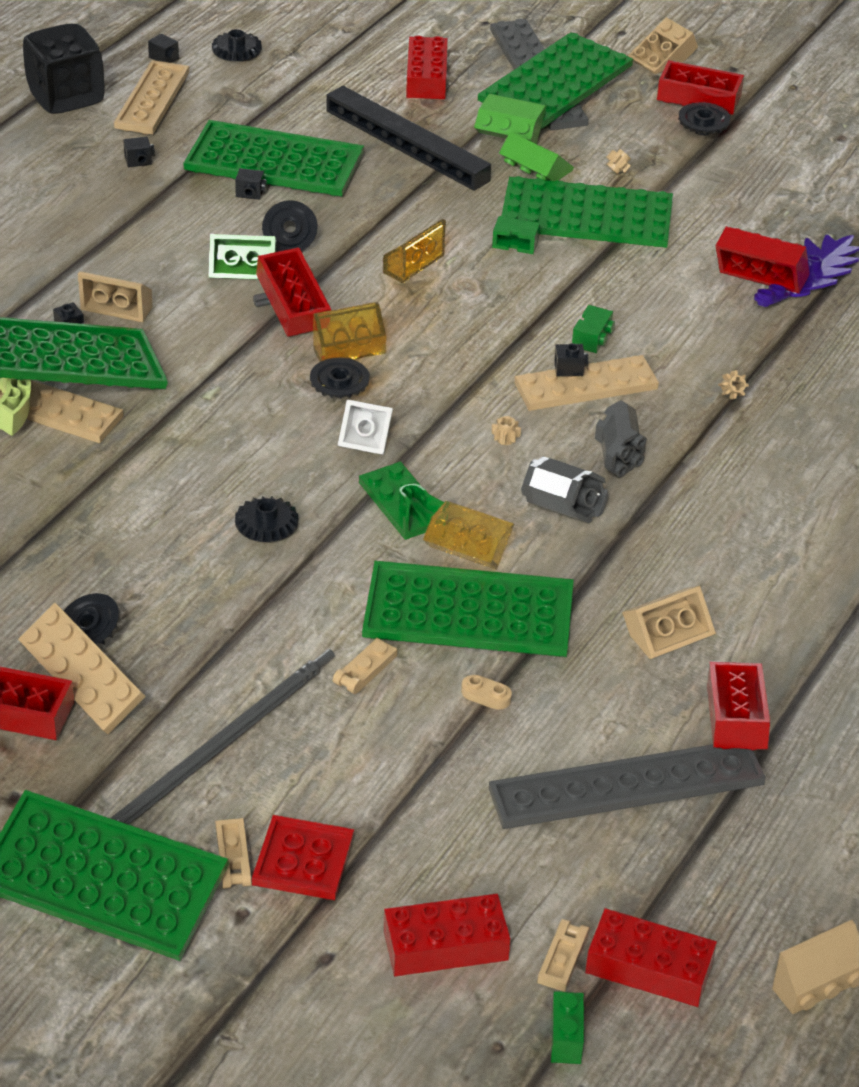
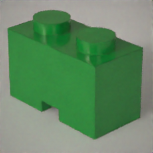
M498 216L493 229L492 248L503 250L512 248L517 249V252L534 255L539 241L540 223Z
M588 304L582 314L584 320L579 319L573 328L572 343L583 344L585 351L597 354L600 347L605 346L608 334H612L615 321L612 320L613 311Z
M554 991L551 1011V1063L581 1064L584 1044V993Z

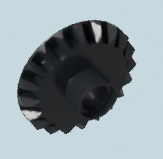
M239 29L218 35L212 43L213 53L217 57L228 61L249 60L258 56L262 50L261 40H258L257 36H253L251 33L247 34Z
M696 102L684 106L679 111L678 117L680 124L684 125L685 129H690V132L694 131L696 134L703 136L714 134L715 132L721 133L722 130H726L727 126L730 125L731 119L727 110L716 104Z
M287 200L275 204L267 211L262 223L263 236L276 237V252L298 247L303 252L304 249L309 248L311 243L315 241L318 224L315 214L307 205L298 201ZM289 226L296 228L293 232L285 231Z
M339 357L323 360L316 364L310 372L311 386L315 388L316 392H322L323 396L330 395L331 399L334 397L340 399L342 397L351 398L352 394L358 396L359 392L365 391V388L369 386L370 374L368 369L362 363L349 358Z
M262 496L261 499L253 497L251 502L245 501L244 506H239L238 512L235 513L237 530L246 538L258 542H275L287 538L296 530L299 523L296 508L291 506L289 501L284 502L282 498L276 500L273 496L270 498Z
M101 593L84 595L73 601L64 610L96 645L99 643L105 645L107 637L113 638L112 631L118 629L117 623L121 621L119 616L121 611L117 603L110 596Z

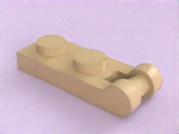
M376 638L347 666L335 672L332 680L333 683L339 686L344 685L349 692L354 695L357 694L397 657V648Z
M244 819L215 821L219 856L228 858L229 866L222 878V888H231V885L242 884L243 887L251 886ZM241 869V873L230 874V870Z
M561 919L539 972L538 984L563 992L566 991L583 946L588 939L590 927L585 925L578 927L571 925V921Z

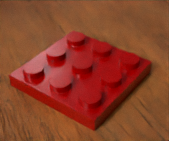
M273 815L252 876V886L335 900L354 839V829Z

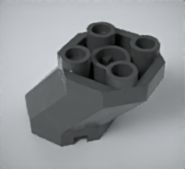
M620 400L607 407L604 412L607 415L604 421L599 419L597 422L595 439L602 444L605 468L618 477H623L626 473L635 467L641 466L644 462L645 457L643 454L645 453L647 438L639 432L636 409Z
M544 456L530 462L521 487L522 495L526 496L527 502L539 508L586 523L593 521L592 517H599L603 514L609 496L608 490L603 487V483L606 484L604 477L592 471Z

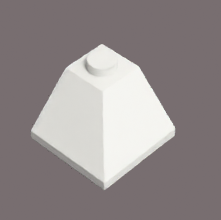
M347 400L338 446L384 455L393 408Z

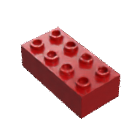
M409 36L406 98L445 99L448 38L440 36Z
M668 60L659 78L657 100L683 106L696 102L712 103L721 106L729 114L733 115L742 95L744 75Z
M726 226L715 245L720 273L765 285H782L787 291L799 294L810 275L806 246L798 243L794 244L778 238H771L759 233H751L739 228Z
M300 248L258 256L256 275L287 337L329 328L331 308Z
M709 661L707 692L713 747L749 750L768 749L770 716L762 663Z
M0 667V729L57 740L75 703L72 680Z
M498 893L384 909L383 931L394 977L509 961L510 935Z
M604 908L588 950L585 973L699 1007L713 965L717 941Z

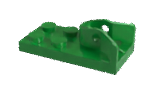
M401 461L359 475V484L405 540L448 525V503L428 494Z

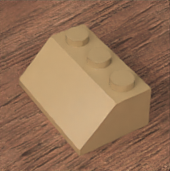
M80 271L78 273L81 310L144 322L153 307L152 289L143 284Z
M700 586L684 588L622 612L630 637L649 659L716 634Z
M853 920L780 952L772 989L792 1014L801 1010H809L822 1000L832 999L841 991L859 986V933Z

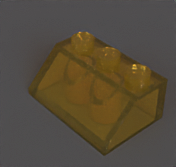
M441 219L384 254L383 273L404 283L443 257L445 253L446 220Z
M374 302L313 314V350L319 362L330 358L341 357L354 360L385 354L386 332L379 303Z
M445 501L432 516L423 541L434 549L497 570L514 523Z

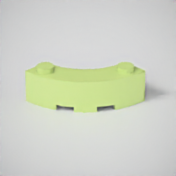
M0 378V390L3 393L0 399V429L13 436L23 426L29 414L31 380Z

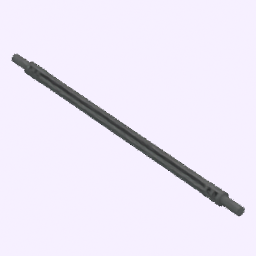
M327 649L314 661H308L110 819L129 825L319 673V669L335 657L334 652L331 649Z

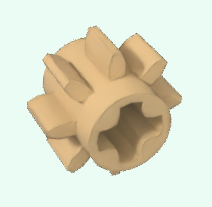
M621 149L617 152L612 150L606 157L610 160L606 165L616 174H619L620 171L626 173L631 167L628 163L631 158Z
M737 370L731 371L730 375L728 373L723 374L724 380L718 384L722 388V396L728 394L730 395V400L736 399L737 395L740 397L744 396L745 392L743 390L749 386L744 379L746 375H738Z
M510 416L498 418L497 424H492L494 440H497L502 445L515 443L516 437L521 436V427H518L519 422Z

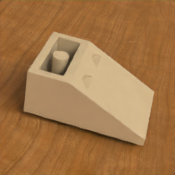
M666 17L628 57L633 58L635 63L657 74L664 70L668 60L676 62L685 61L698 48L693 32Z

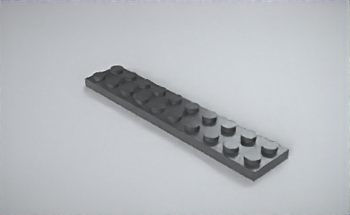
M516 19L515 21L507 22L499 21L490 24L491 33L513 69H516L545 49L526 19ZM578 103L547 126L550 131L588 126L589 119Z
M713 744L489 781V791L503 829L761 786L765 784L766 777L753 750L742 748L722 749L713 747Z

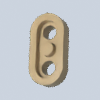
M469 675L462 680L461 693L468 700L497 710L505 709L511 704L512 691L507 685L479 675Z

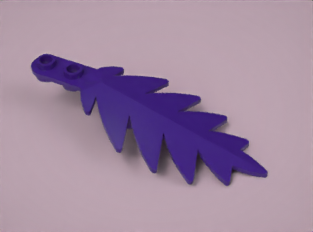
M825 235L821 249L809 238H805L804 246L807 249L810 275L800 294L787 291L782 285L770 284L768 289H758L754 295V300L760 306L769 307L770 304L781 302L786 298L810 295L811 290L837 284L838 279L828 278L845 275L852 271V268L838 267L859 261V257H845L859 251V246H850L854 235L845 236L836 241L829 235Z

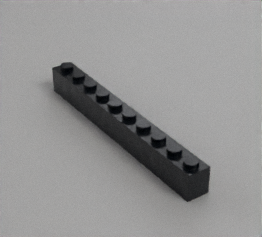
M341 86L326 94V111L467 188L475 191L491 181V163L357 92Z

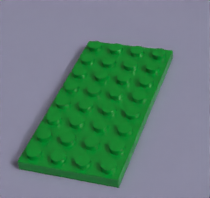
M570 32L478 93L477 101L483 103L489 94L546 105L542 129L633 65V58L626 56L624 53L614 51L607 46L600 45L591 39L579 36L577 33Z
M208 120L183 165L184 170L195 173H207L213 176L230 177L232 179H236L239 168L264 171V179L267 180V184L272 186L301 189L313 193L330 194L331 196H343L364 153V145Z
M509 176L501 216L540 223L539 234L667 248L673 193Z
M0 317V378L28 379L41 382H71L86 385H114L129 388L166 389L168 380L143 329Z
M375 560L363 622L362 637L567 657L574 579Z
M24 790L0 832L1 898L181 961L229 866L228 858L28 790Z

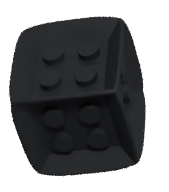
M73 23L34 31L24 37L23 57L27 83L32 95L44 110L49 113H64L85 108L103 100L105 82L102 56L97 43L84 27Z

